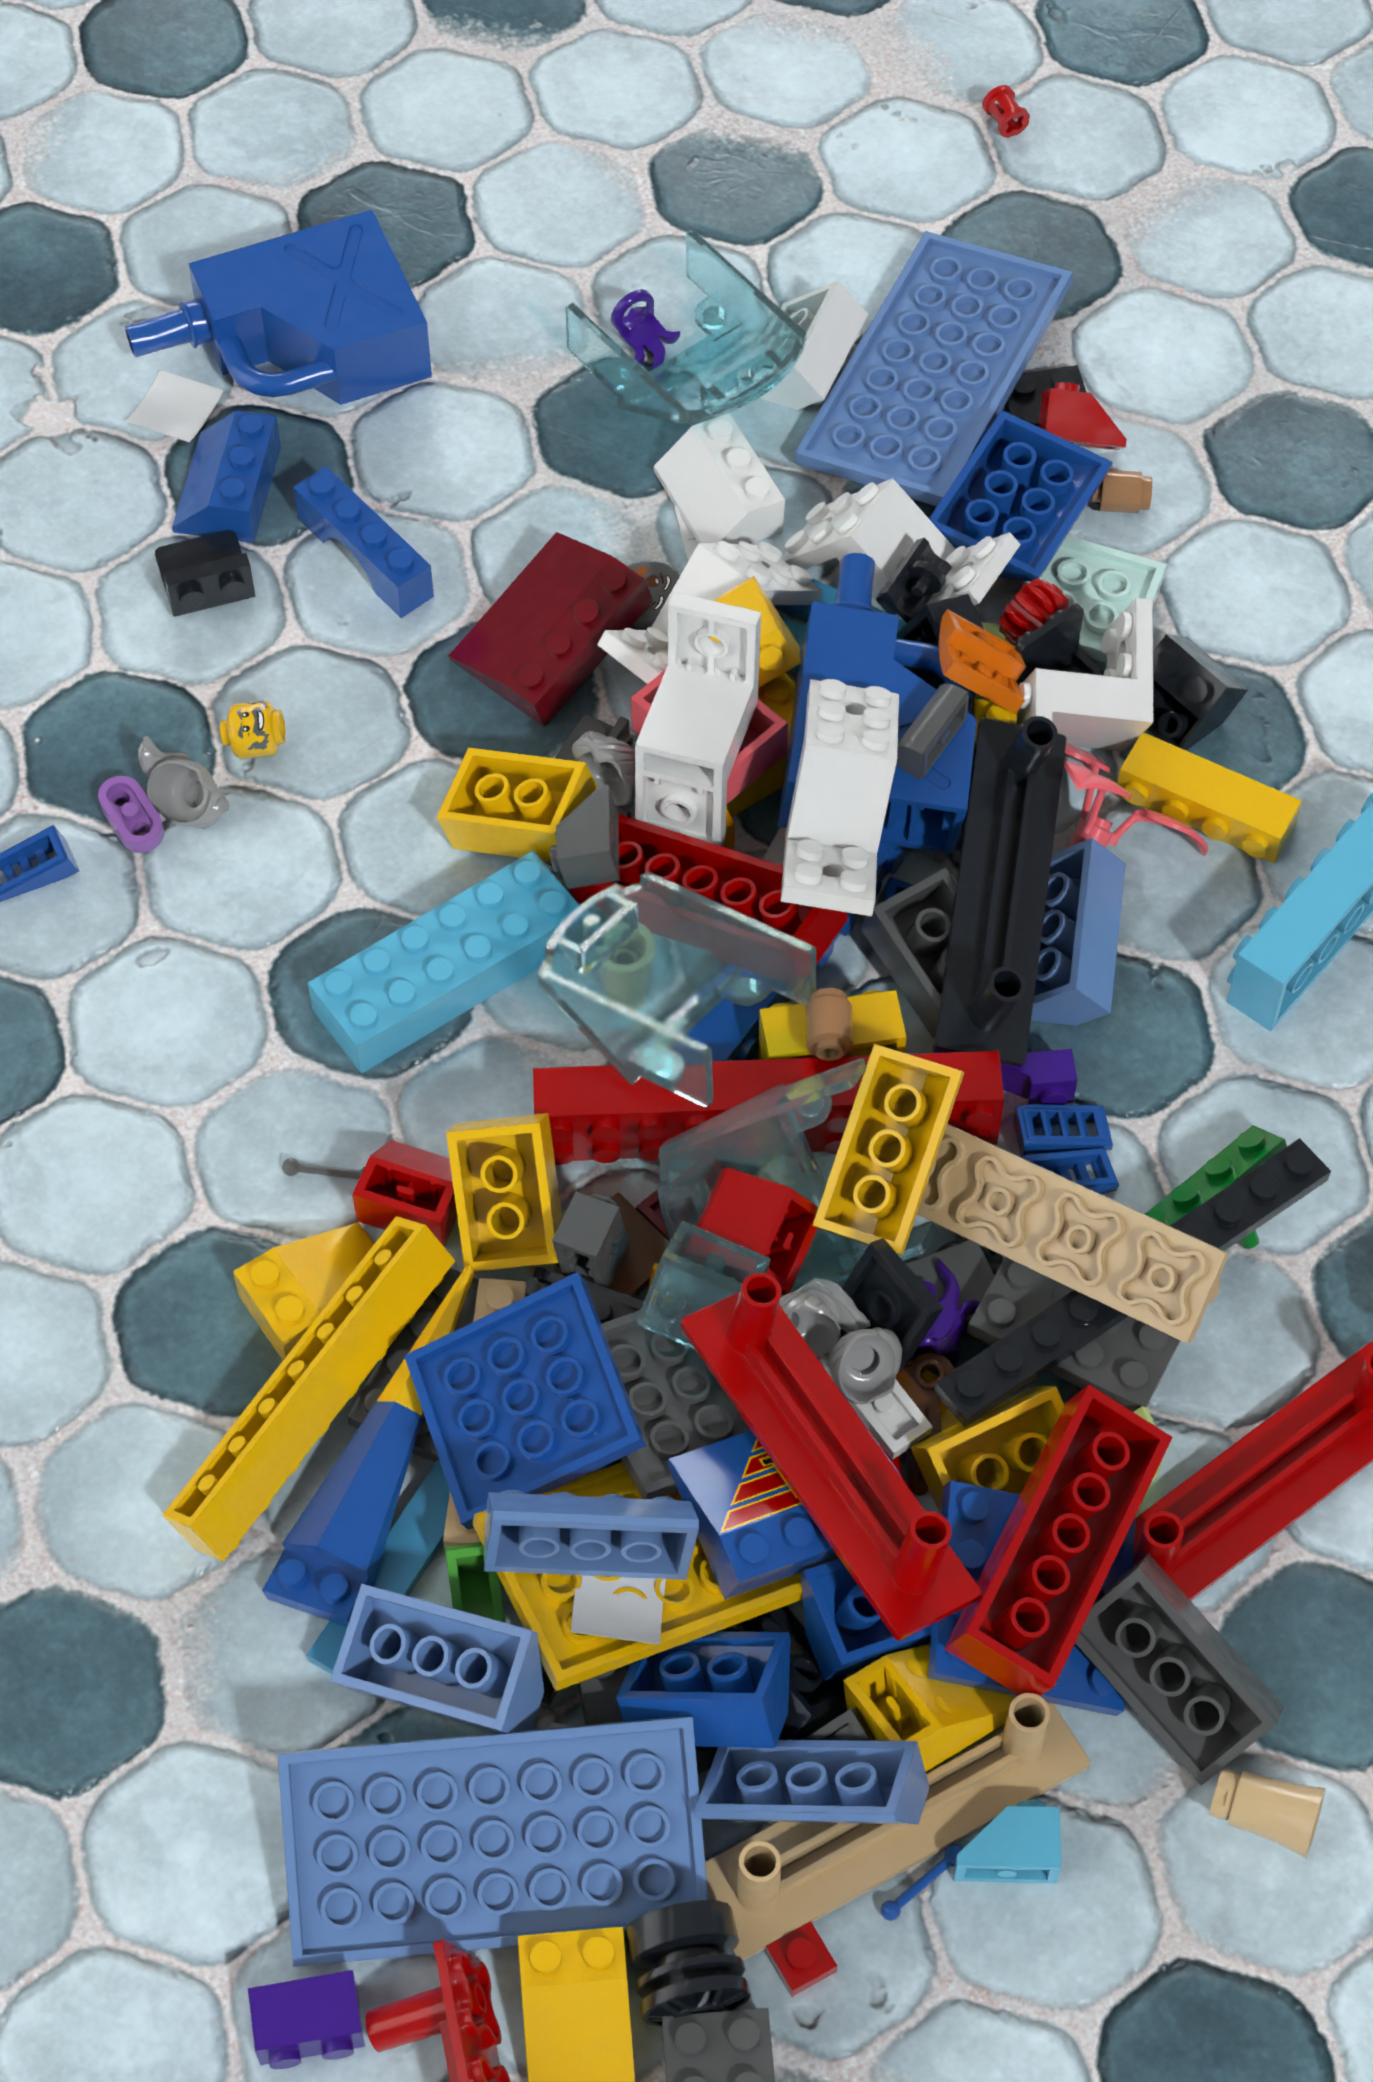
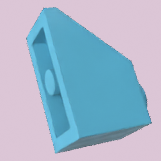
M1023 1800L1017 1802L1016 1806H1007L957 1854L954 1866V1881L1057 1883L1061 1870L1060 1807H1049L1040 1800Z

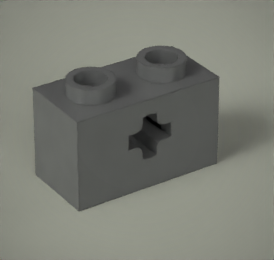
M575 1191L552 1240L562 1275L567 1276L568 1273L575 1274L578 1272L585 1280L607 1288L610 1287L629 1246L620 1207L605 1195L592 1193L588 1196Z

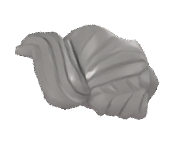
M594 731L585 732L572 745L571 750L575 761L586 762L597 787L609 785L616 806L629 804L635 796V749L611 736L606 737Z
M148 736L143 737V742H141L138 749V759L142 771L146 777H149L147 795L151 803L171 823L206 829L212 826L223 813L229 810L230 804L224 797L225 793L217 787L210 772L198 762H193L185 753L161 752Z
M816 1278L806 1283L801 1291L788 1293L782 1296L779 1301V1305L816 1357L825 1356L830 1353L832 1347L840 1339L841 1329L853 1332L871 1326L870 1321L857 1309L848 1294L838 1284L827 1279Z
M879 1327L861 1329L841 1337L832 1347L828 1356L821 1355L817 1359L847 1400L854 1404H867L888 1395L894 1389L896 1374L901 1364L902 1346L898 1337L891 1330Z

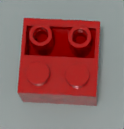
M390 1140L370 1155L352 1194L356 1220L383 1230L387 1229L396 1216L425 1224L445 1247L457 1220L450 1159Z
M723 1168L686 1250L725 1278L730 1279L734 1277L740 1288L745 1278L749 1275L766 1273L773 1276L779 1282L782 1289L781 1295H786L790 1293L818 1229L813 1226L818 1207L791 1187L731 1168Z

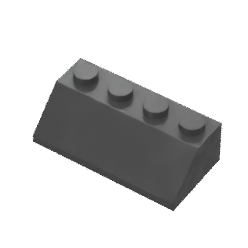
M1149 1553L1096 1598L1075 1642L1200 1785H1203L1274 1727L1284 1708L1281 1702Z

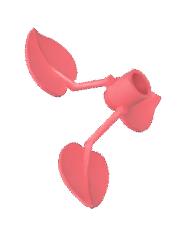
M1066 742L1065 754L1079 759L1084 766L1065 761L1064 767L1077 790L1086 789L1081 815L1067 848L1090 838H1093L1105 848L1107 844L1116 846L1119 838L1135 822L1143 821L1162 824L1185 833L1195 842L1202 854L1206 855L1208 851L1207 843L1197 832L1171 816L1142 807L1140 810L1134 811L1113 833L1109 830L1113 823L1098 816L1106 791L1123 796L1129 800L1132 795L1114 781L1098 775L1099 768L1108 773L1110 772L1111 768L1090 752ZM1095 789H1098L1097 794H1096L1095 799H1094V802H1093V805H1092V808H1091L1092 799H1093V795H1094V790H1095Z

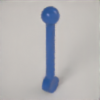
M959 1844L950 1845L940 1862L898 1898L885 1901L880 1909L882 1917L889 1921L897 1919L904 1905L950 1866H955L957 1854L963 1847Z

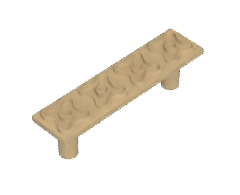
M948 1123L917 1215L1186 1343L1193 1341L1208 1304L1213 1302L1218 1296L1220 1290L1219 1278L1228 1259L1226 1251Z
M1024 1693L1018 1695L1011 1702L1005 1724L925 1772L930 1789L919 1824L777 1822L705 1862L708 1900L728 1903L733 1910L739 1937V1943L732 1951L733 1955L739 1956L743 1961L765 1950L766 1946L795 1929L810 1921L812 1923L985 1827L1007 1806H1016L1017 1802L1023 1800H1033L1087 1770L1090 1765V1759L1056 1706L1052 1703H1047L1037 1694Z

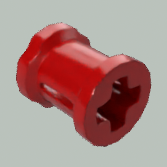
M997 86L984 97L982 108L988 115L994 117L998 123L997 130L1003 137L1010 138L1018 135L1028 126L1030 114L1025 108L1019 107L1015 101V92L1010 86Z

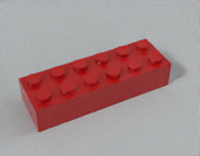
M619 814L620 881L570 888L572 897L584 912L611 921H632L643 926L650 934L800 984L805 983L848 920L846 912L781 902L782 865Z
M1089 1384L1065 1404L976 1583L982 1591L979 1600L964 1607L944 1649L1017 1695L1034 1693L1042 1696L1054 1688L1173 1437Z

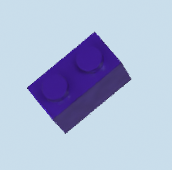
M353 1970L248 1988L254 2047L260 2066L269 2064L272 2069H287L299 2065L301 2058L322 2055V2058L326 2060L342 2059L354 2054L355 2048L365 2047L358 1989Z

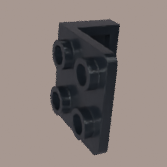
M232 530L161 546L155 550L156 562L173 617L256 597L247 553H242L237 535Z
M1078 603L1073 604L1066 610L1060 609L1056 611L1046 624L1034 632L1028 631L1017 640L1014 645L1015 650L1022 656L1026 665L1025 670L1017 679L1018 686L1026 680L1035 668L1103 676L1104 670L1078 648L1084 609Z

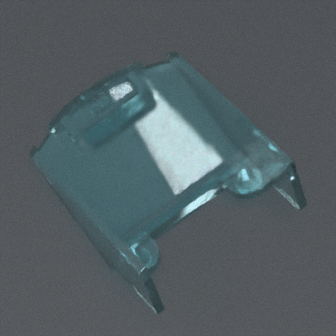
M695 230L686 234V276L707 296L695 308V322L708 336L652 371L648 372L637 360L630 357L574 303L565 307L568 350L617 396L618 408L678 424L707 420L730 413L748 405L770 391L797 363L806 345V332Z
M651 872L640 875L641 883L624 889L615 884L597 893L562 921L545 946V957L542 965L538 968L539 988L631 1085L640 1077H643L707 1108L713 1102L712 1050L709 1046L686 1036V1034L723 999L739 1005L750 1006L761 1002L772 991H775L806 1006L810 1001L811 994L816 991V949L812 945Z
M864 1058L786 1086L781 1083L665 1141L660 1146L658 1158H660V1181L657 1187L661 1212L672 1244L689 1274L717 1283L727 1280L723 1275L686 1250L723 1168H731L791 1187L819 1208L826 1183L803 1131L816 1127L825 1121L831 1112L832 1095L855 1087L866 1070L867 1065ZM929 1221L912 1227L904 1253L899 1255L903 1261L926 1252L937 1231L934 1222ZM818 1228L790 1293L795 1292L814 1278L827 1279L834 1283L847 1280L868 1245L828 1233Z

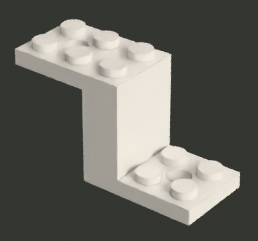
M892 478L877 485L871 482L852 495L846 492L832 503L826 504L821 502L807 514L806 520L808 523L803 530L795 533L785 544L787 551L781 559L790 566L796 565L807 569L836 557L841 562L843 556L850 553L866 554L875 561L872 597L876 601L877 595L885 587L896 571L897 566L903 557L907 555L916 540L925 537L930 543L933 552L952 566L945 577L944 587L940 592L933 594L927 605L969 594L973 605H976L982 601L1021 544L1009 532L993 539L990 536L985 537L976 545L968 548L960 546L955 549Z
M719 540L717 543H698L652 627H648L647 630H634L631 628L605 630L597 645L648 684L666 670L668 666V604L673 592L698 596L712 601L752 576H755L774 606L811 605L812 601L817 602L823 590L811 582L813 576L808 571L799 566L787 564L781 559V551L766 542L749 544L740 541L738 544H729Z
M673 592L668 604V666L635 744V819L715 845H723L726 833L727 780L758 703L761 612L703 599L698 596ZM710 636L717 638L721 642L711 640Z
M1135 598L1119 614L1118 618L1105 629L1102 638V651L1107 653V668L1103 676L1035 668L1026 680L1019 685L1025 701L1017 711V725L1023 726L1026 720L1031 717L1043 716L1054 723L1058 734L1066 736L1067 743L1074 746L1125 751L1153 723V599Z
M810 679L804 742L786 829L781 902L872 916L876 897L877 852L897 763L899 694L890 693L887 689L877 686L860 688L845 685L843 682L835 679H825L822 681Z

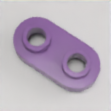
M115 776L106 780L98 791V799L102 813L122 844L130 851L138 853L148 852L158 847L164 838L162 819L140 784L128 776ZM119 802H127L123 806L117 805ZM141 832H147L145 835H137Z

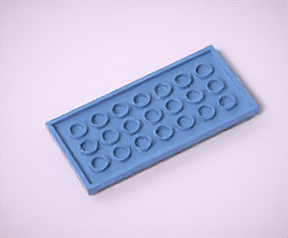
M925 231L796 449L795 464L864 485L871 482L877 485L893 478L911 499L938 506L1005 406L1069 291L1073 281V272Z
M692 1716L277 1754L293 1967L435 1954L433 1942L442 1939L463 1951L518 1946V1936L612 1927H623L624 1933L630 1922L653 1910L677 1903L708 1900L702 1819H696L694 1813L699 1799V1785Z

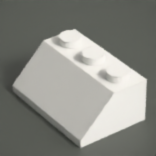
M839 281L783 303L739 389L744 394L795 410L812 404L819 405L823 403L832 390L831 386L837 374L846 366V357L852 345L860 338L862 334L861 328L868 313Z
M730 413L691 426L655 464V475L674 505L677 506L682 518L698 543H717L721 540L729 544H738L740 541L751 544L783 532L785 498Z

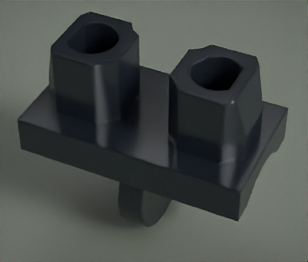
M925 537L916 540L907 555L903 557L894 574L877 595L876 601L888 614H898L907 624L927 605L934 593L942 590L946 582L945 577L952 566L933 552L930 543Z

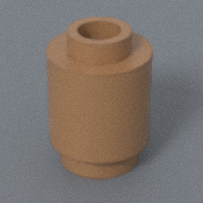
M1109 470L1092 496L1091 502L1098 503V511L1138 514L1140 510H1149L1152 498V477L1142 476V472Z
M823 988L813 992L810 996V1001L806 1005L807 1049L810 1053L825 1061L838 1060L853 1048L852 1004L847 1000L846 993L836 988Z

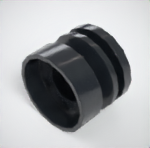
M697 1900L677 1903L641 1915L627 1925L624 1933L630 1963L635 1970L647 1972L638 1979L635 1985L637 1994L643 1998L640 2004L642 2019L646 2024L662 2026V2016L673 2015L676 2018L697 2013L734 2011L750 1999L749 1983L745 1977H742L746 1970L744 1961L739 1956L728 1954L739 1943L733 1910L728 1903L718 1900Z

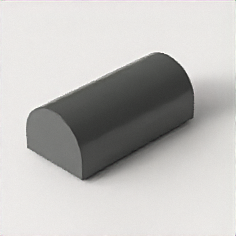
M942 684L939 686L898 742L896 764L901 770L918 780L924 779L967 720L968 691L953 684Z

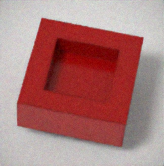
M811 1921L766 1946L765 1952L791 1997L837 1972L836 1962Z

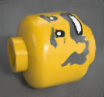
M266 700L233 704L228 711L227 720L220 721V735L223 746H231L234 755L240 759L275 755L279 745L286 742V727L282 710H275L274 706Z

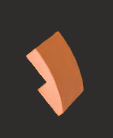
M947 609L942 616L939 634V659L943 675L1016 714L1025 701L1017 683V679L1026 668L1022 656L1015 650L1014 645Z

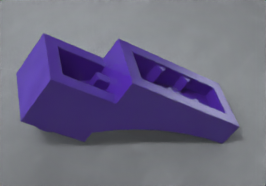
M934 1045L932 1047V1053H949L935 1049ZM1072 1049L1027 1052L1026 1062L1022 1067L1001 1063L1003 1090L1027 1099L1028 1105H1065L1074 1102L1078 1080Z

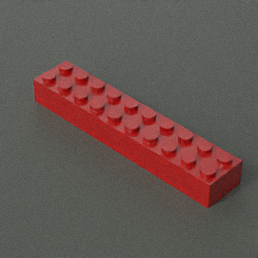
M999 1051L909 1054L965 1072L948 1124L993 1145H997L1004 1104ZM844 1056L834 1061H825L817 1057L533 1068L534 1114L549 1113L555 1165H565L572 1161L586 1160L612 1163L619 1159L638 1158L654 1162L660 1161L665 1157H688L695 1160L705 1151L710 1156L734 1155L739 1158H750L757 1154L770 1153L797 1156L804 1152L823 1151L837 1155L870 1056Z

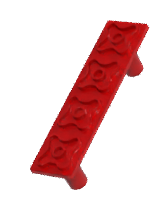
M766 1273L751 1274L745 1278L739 1292L683 1317L680 1327L896 1640L901 1641L978 1601L982 1593L981 1589L948 1544L952 1534L948 1520L937 1512L925 1511L779 1305L782 1294L779 1282L773 1276Z
M1373 1341L1366 1344L1135 1518L1133 1565L1149 1553L1188 1599L1192 1601L1373 1462Z
M445 1939L433 1942L440 1987L366 2012L365 2024L367 2034L373 2048L379 2053L441 2034L450 2082H510L507 2070L503 2065H500L497 2045L501 2044L502 2037L492 2006V1986L487 1967L483 1962H480L474 1956Z

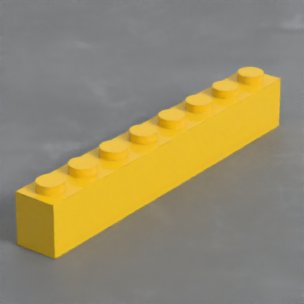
M397 1216L394 1218L162 1516L195 1550L224 1562L229 1554L239 1546L242 1537L259 1515L268 1508L272 1498L289 1476L298 1469L303 1458L319 1437L328 1430L330 1423L346 1402L355 1395L359 1385L376 1363L385 1356L387 1349L403 1328L412 1321L416 1311L433 1289L442 1282L444 1275L453 1265L455 1259L425 1224Z

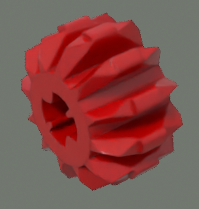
M1036 578L1029 584L1023 585L1020 592L1013 595L1011 602L1005 606V612L999 619V632L1005 636V640L1015 645L1024 633L1028 631L1034 632L1046 624L1056 611L1069 608V599L1063 595V591L1055 584H1050L1045 579Z

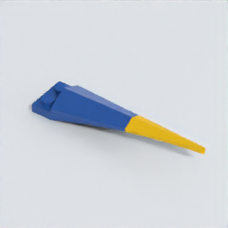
M471 1264L464 1268L409 1353L454 1331L474 1278ZM405 1359L283 1541L282 1545L285 1549L262 1589L268 1600L348 1627L361 1583L374 1587L399 1494L424 1417Z

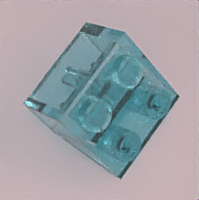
M682 1220L662 1255L636 1324L696 1350L680 1327L682 1318L739 1292L743 1281L749 1275L754 1273L768 1274L771 1258Z

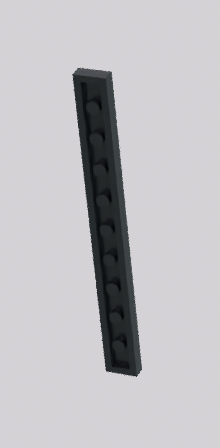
M1299 1138L1170 1226L1225 1251L1328 1181L1331 1170ZM1073 1290L936 1382L934 1393L965 1428L1127 1318L1128 1315Z

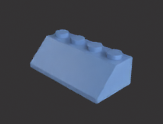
M1093 838L1052 854L1031 1016L1032 1021L1077 1026L1111 1014L1126 863Z
M505 1490L500 1493L489 1492L484 1525V1571L685 1580L699 1530V1519L691 1501H676L671 1497L665 1496L653 1499H631L617 1494H609L602 1497L575 1496L568 1492H557L551 1495L525 1494L519 1490Z
M362 1583L330 1682L362 1694L496 1733L507 1734L533 1730L544 1694L537 1632Z
M778 1740L775 1748L718 1747L694 1813L696 1819L718 1821L919 1824L930 1788L917 1741Z

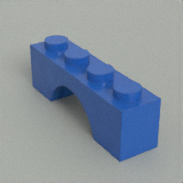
M327 466L293 487L298 520L322 543L334 538L347 547L366 572L375 594L400 618H403L434 597L431 565Z

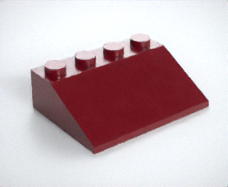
M556 532L448 657L467 673L545 727L607 656L608 653L597 645L604 631L631 628L651 605L653 599L645 578L612 555Z

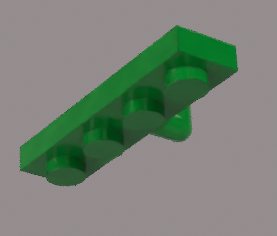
M1252 1125L1144 1214L1170 1226L1286 1148L1285 1139ZM1256 1230L1240 1240L1243 1248L1251 1249L1259 1244Z

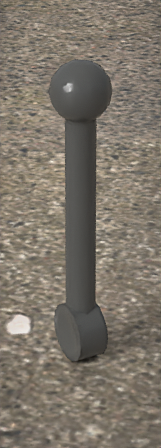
M288 1158L282 1164V1170L288 1176H294L299 1172L360 1179L365 1168L354 1170L302 1164L294 1158Z

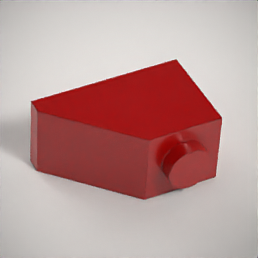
M1056 382L1055 389L1050 388L1042 392L1039 428L1081 447L1115 451L1126 448L1127 439L1092 393L1079 392L1080 385L1065 382Z

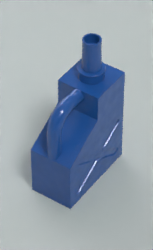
M372 209L188 263L194 299L186 302L180 301L178 310L125 326L128 343L135 358L190 343L195 349L198 345L209 343L222 375L230 373L240 387L255 395L271 398L315 389L342 405L432 377L427 321ZM270 362L283 371L275 373L264 372L255 368V365Z
M847 554L841 560L835 603L826 604L812 601L800 651L801 663L798 667L777 827L787 828L804 742L810 679L818 681L835 679L843 682L845 685L860 688L877 686L887 689L890 693L899 694V742L936 692L935 688L904 667L909 666L934 672L943 679L945 684H953L968 691L967 720L924 779H916L901 770L896 764L879 843L952 855L968 809L977 718L972 715L974 692L943 675L939 659V647L929 643L897 638L899 615L875 612L871 608L875 561L866 554Z

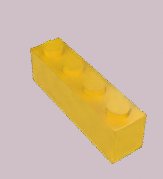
M1144 732L1139 736L1121 766L1117 782L1118 785L1132 795L1130 800L1123 797L1127 802L1171 816L1185 825L1203 832L1213 840L1226 842L1244 850L1252 857L1262 858L1274 864L1296 826L1302 800Z

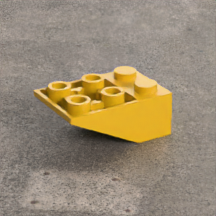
M930 1644L887 1654L843 1680L847 1710L857 1707L877 1741H917L925 1772L1005 1724L1010 1704L1017 1697L928 1679Z

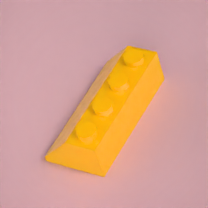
M874 1044L813 1226L868 1246L871 1242L884 1238L897 1254L903 1255L965 1072Z

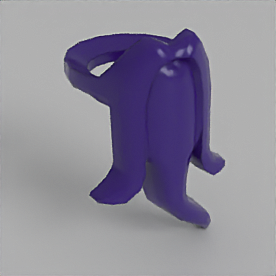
M644 289L634 290L624 296L614 307L611 314V323L621 337L636 352L633 360L634 365L638 366L644 363V350L653 355L652 377L657 380L664 366L666 352L661 340L666 344H673L681 336L680 331L670 332L665 330L654 316V299L652 295ZM641 301L646 302V306L631 308L628 315L624 316L625 312L633 304Z
M937 1259L935 1263L936 1271L945 1289L942 1297L937 1301L944 1309L913 1355L918 1357L924 1353H937L945 1356L954 1365L961 1355L960 1337L967 1317L976 1311L980 1302L975 1299L967 1300L958 1309L960 1288L957 1279L941 1259ZM922 1282L936 1298L935 1286L931 1282Z

